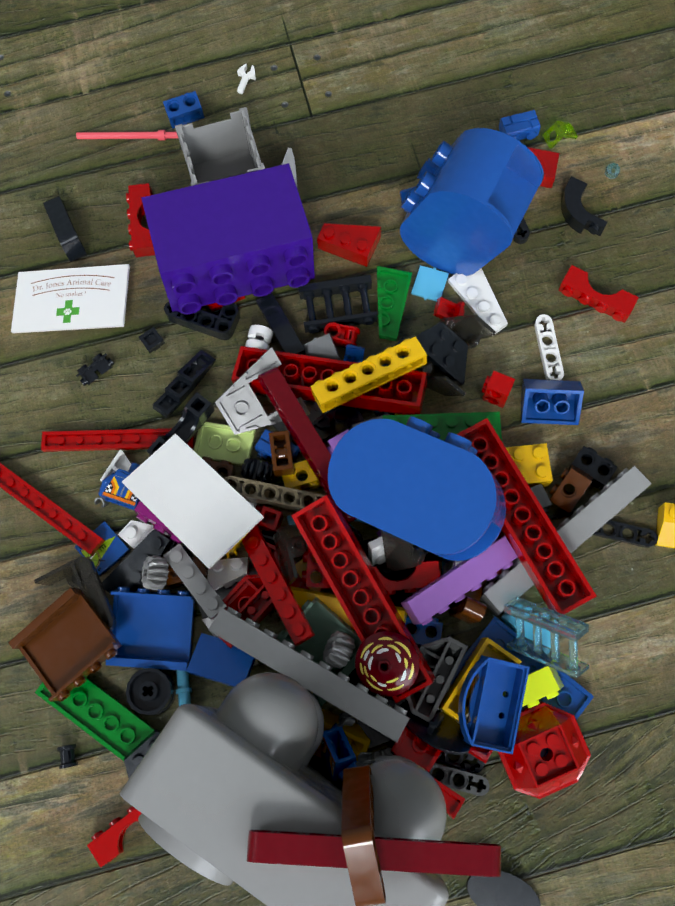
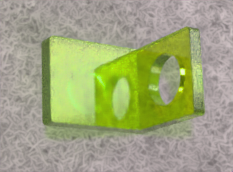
M556 121L543 134L547 145L551 149L564 137L578 138L573 126L568 122ZM552 131L557 133L554 141H551L549 138Z

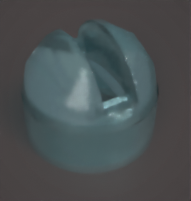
M610 163L605 169V175L610 179L617 178L620 173V166L617 163Z

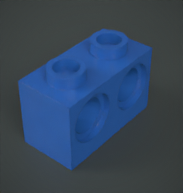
M196 91L163 101L172 129L176 125H185L204 118Z
M409 616L406 617L405 625L413 624ZM433 618L431 622L424 626L422 624L414 625L416 633L412 634V637L417 646L441 639L443 623H439V619ZM426 628H434L436 636L434 638L427 637L425 634Z

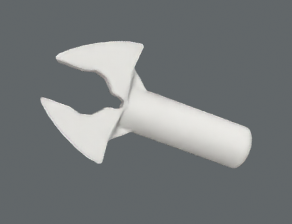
M247 64L241 66L237 71L238 76L242 77L237 89L239 94L244 93L249 79L256 80L253 65L247 74Z

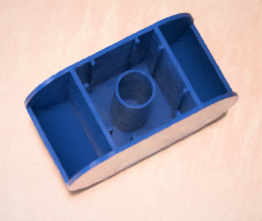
M473 128L461 133L452 145L443 140L432 159L428 158L419 171L417 178L420 181L416 188H411L401 204V208L408 212L400 226L401 238L418 258L441 271L454 275L456 273L464 274L465 276L476 273L512 243L514 235L538 187L543 181L544 171L540 161L520 141L493 129Z
M412 416L409 417L406 425L391 419H373L349 430L336 445L328 467L329 490L334 502L342 511L447 560L465 561L482 554L494 543L502 530L506 517L505 496L497 479L484 462L476 456L478 450L471 446L472 442L451 432H448L445 441L440 440V434L432 430V425Z

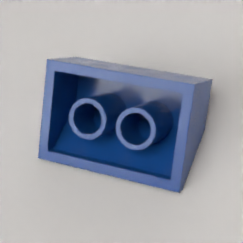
M523 379L521 423L579 425L584 395L581 382Z

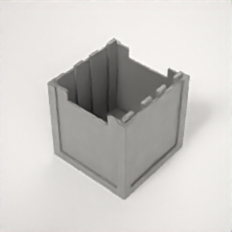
M246 107L240 108L239 111L231 112V119L197 128H194L192 123L175 126L192 181L191 186L265 169L264 163H261Z

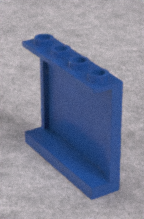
M118 587L117 590L111 591V595H114L111 631L122 646L117 649L118 653L109 660L106 659V665L186 671L191 660L195 598L193 595H190V591L179 590L175 594L170 593L168 589L150 592V589L138 588L137 591H130V587Z

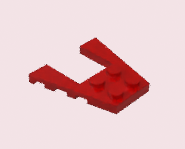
M405 727L398 741L391 749L393 755L405 757L424 768L427 772L431 771L442 752L420 740L407 727ZM471 746L468 753L486 764L493 750ZM436 780L445 799L447 814L454 820L465 798Z

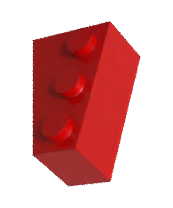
M324 223L317 237L318 249L368 267L381 238V227Z

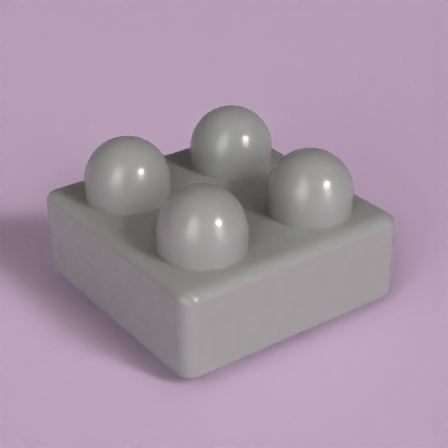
M260 673L238 683L228 693L219 708L194 704L179 706L119 793L126 802L141 812L138 821L145 832L164 850L195 872L222 885L229 886L234 881L266 906H356L348 868L266 864L246 861L249 830L341 835L343 788L308 764L317 751L324 734V715L316 697L291 677L279 673ZM384 755L372 759L375 760L370 765L372 772L370 776L374 792L375 837L441 840L446 826V803L441 788L432 775L405 757ZM381 870L386 903L372 906H445L449 898V892L440 874Z

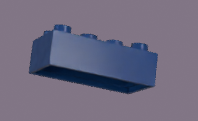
M481 655L465 678L459 696L458 716L464 737L463 741L471 746L513 754L530 669L529 666ZM476 676V681L470 695L468 721L466 723V697L468 694L469 687Z

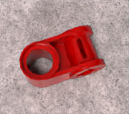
M335 322L328 323L325 326L324 335L331 331L337 333L335 336H331L336 346L346 348L347 344L357 346L356 340L360 334L359 328Z

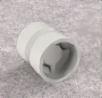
M251 325L248 333L249 339L246 341L245 347L268 350L270 348L268 344L271 343L273 331L262 325Z

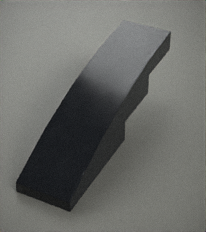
M270 293L255 300L283 352L293 354L304 353L305 349L274 295Z
M200 350L177 372V377L165 388V393L153 403V409L165 418H168L196 388L213 366L216 359Z

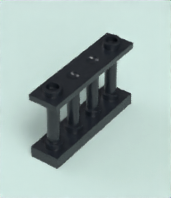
M371 275L310 283L298 287L300 300H306L309 321L304 322L305 333H318L320 330H324L325 326L331 322L347 326L372 325L374 322H377V311L371 312L367 293L369 289H372ZM358 291L361 295L363 313L353 315L349 293ZM332 295H342L345 316L334 317ZM315 297H324L327 319L316 320L313 302Z

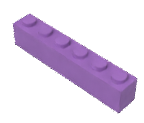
M506 536L499 537L482 554L462 561L401 602V605L414 625L422 624L424 626L433 620L432 616L436 613L442 614L450 608L449 604L463 600L466 597L465 593L470 590L473 592L482 586L481 582L495 578L498 575L497 571L511 567L513 565L512 561L518 558Z

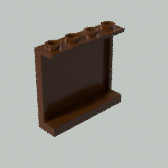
M72 587L8 642L12 649H19L49 690L52 695L49 698L50 702H61L68 698L73 688H77L85 683L86 677L90 673L97 672L102 667L101 664L106 659L109 660L118 653L117 649L122 646L82 591Z

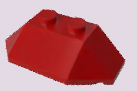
M258 574L245 575L222 600L227 607L240 612L243 620L250 618L258 624L275 607ZM220 638L229 648L234 647V645Z

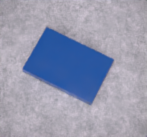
M201 633L186 671L199 677L235 687L242 680L249 677L256 659L235 646L229 648L220 638Z

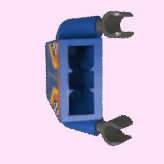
M132 463L128 471L118 469L115 473L106 477L101 483L100 497L95 498L94 503L97 505L102 500V508L108 506L109 502L134 510L140 500L122 481L140 465Z
M346 712L340 713L339 723H335L331 729L324 731L321 741L322 760L333 782H343V769L371 765L375 762V760L368 759L372 754L370 752L359 753L358 761H356L355 753L343 731L344 725L349 727L354 725L355 718H352Z

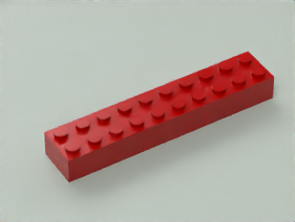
M241 346L232 374V382L237 381L267 350ZM275 351L282 363L277 368L295 397L299 398L301 396L303 400L316 401L310 387L316 381L324 380L335 372H341L352 364L357 363ZM411 371L341 405L402 415L421 414L427 385V372ZM258 378L249 383L255 393L266 394ZM349 380L347 383H353L354 380Z
M488 418L458 433L457 435L472 442L471 446L478 450L476 456L484 462L499 482L506 501V517L502 531L555 620L595 598V592Z
M325 495L291 515L361 642L376 632L393 631L408 638L416 648L420 661L417 679L406 692L392 696L395 703L432 684L435 680L433 672L332 496ZM387 663L381 664L384 670H388L389 666Z

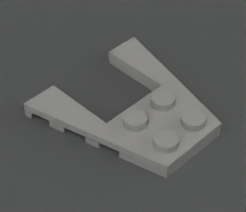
M273 347L269 348L215 401L234 435L282 422L277 411L269 415L266 413L249 384L257 379L258 375L282 364ZM300 396L297 400L306 415H309L310 411Z

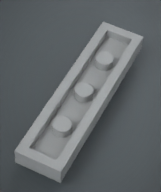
M180 543L163 555L210 620L217 616L221 608H228Z

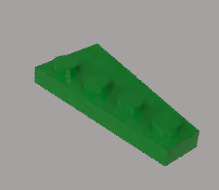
M377 266L379 338L397 342L411 283V272Z

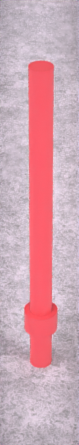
M158 130L157 132L76 133L77 139H158L159 141L179 139L176 131L166 132V130Z

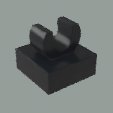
M154 327L139 336L140 341L149 353L156 351L165 344Z

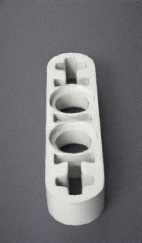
M542 314L537 317L534 327L546 380H562L564 371L553 321L550 316ZM541 321H544V323H547V325H546V327H545V331H546V332H543V331H544V327H543L542 324H540ZM549 337L552 343L546 345L543 343L542 338ZM553 354L556 360L549 362L546 359V355ZM554 366V372L556 375H558L557 379H555L554 376H550L553 372L552 367Z

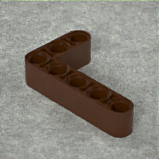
M487 580L481 582L482 586L473 592L470 590L465 593L466 597L455 603L456 605L450 609L449 615L468 624L480 622L487 608L486 604L479 602Z
M370 765L343 769L341 835L356 906H372L386 903L385 887L375 843L374 792L370 776L372 775Z

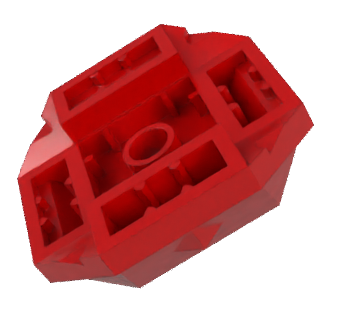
M543 701L534 707L521 710L513 754L497 751L512 788L538 799L577 783L591 757L575 716ZM548 748V754L545 757H541V750Z

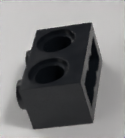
M583 446L568 469L572 465L593 477L591 485L602 490L618 467L610 459L599 456L594 449ZM581 458H586L589 461V465L583 464ZM598 469H603L606 472V476L600 475Z

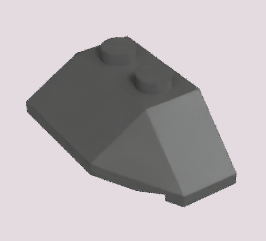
M446 637L420 646L419 649L433 672L435 680L432 684L407 697L411 713L427 722L432 720L468 648L467 645L451 637Z

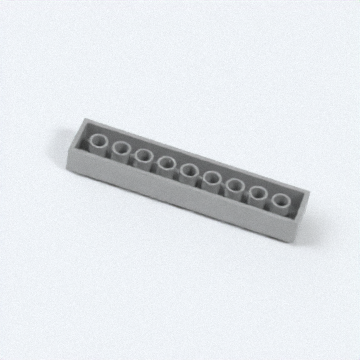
M635 466L630 470L625 468L614 480L606 484L599 493L597 492L585 504L586 507L580 506L570 516L571 520L566 518L556 528L570 553L576 550L652 484ZM519 559L511 566L513 568L511 571L507 568L496 579L498 581L496 584L492 581L483 589V595L480 600L487 605V608L496 617L534 586L533 581Z
M228 607L227 610L224 608L220 609L208 631L277 672L291 677L304 688L393 741H398L410 719L406 716L407 711L396 704L394 708L389 706L386 698L378 694L375 697L368 693L369 689L358 682L357 686L349 682L351 678L342 672H339L338 675L331 671L333 667L323 661H320L319 664L313 661V655L304 650L299 653L294 650L296 645L285 639L282 642L277 640V634L266 628L264 631L260 630V624L250 618L243 620L241 618L242 614L233 608Z

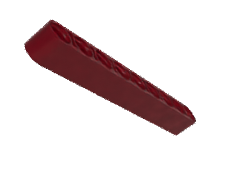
M273 367L258 375V380L326 494L331 495L328 486V467L331 454L277 367ZM341 510L348 524L357 519Z
M249 830L247 862L348 868L342 835ZM375 837L380 867L383 871L501 877V845Z

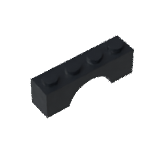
M196 392L184 406L183 414L177 424L167 434L159 436L147 450L148 454L151 456L174 434L178 435L187 444L215 411L212 403Z

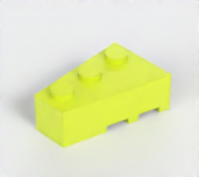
M553 663L528 674L522 707L527 705L528 708L540 704L539 699L545 696L549 700L559 695L558 691L564 685Z

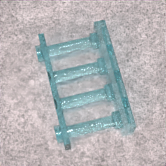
M515 597L504 605V613L516 618V637L506 644V648L574 678H578L589 669V664L578 660V640L589 632V624L520 597ZM524 621L533 625V641L525 638ZM541 628L550 631L551 648L542 645ZM559 635L569 639V656L560 652Z

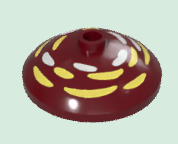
M380 631L370 635L362 642L356 653L355 668L361 683L369 691L380 696L392 697L406 692L414 684L419 673L420 661L416 648L408 638L397 632ZM387 663L389 666L388 670H384L381 664Z

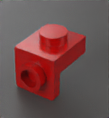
M440 297L437 299L433 315L452 324L464 316L465 302L461 301L456 304Z

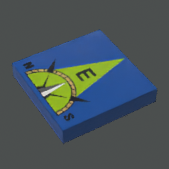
M105 521L93 531L105 540L93 556L78 545L75 546V549L100 577L130 551Z

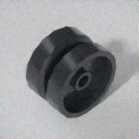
M153 668L139 670L132 675L127 683V702L133 710L140 714L157 715L164 713L175 701L176 685L172 677L162 670ZM152 688H154V689L152 690V692H154V694H153V695H150V690H151Z

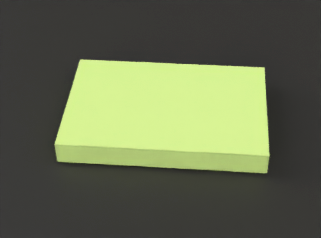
M205 422L198 430L193 451L201 458L205 456L214 459L213 461L216 462L225 460L231 462L232 465L242 466L245 459L251 458L256 430L234 435L229 425Z

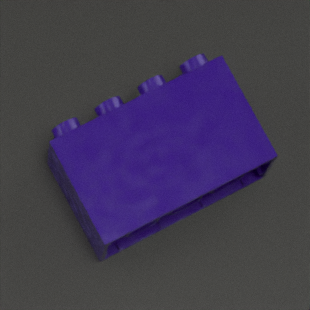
M289 163L141 198L160 276L172 312L193 314L198 312L201 306L213 303L230 305L238 297L250 294L262 297L270 294L274 288L286 285L298 288L306 285L311 279H315L313 237Z

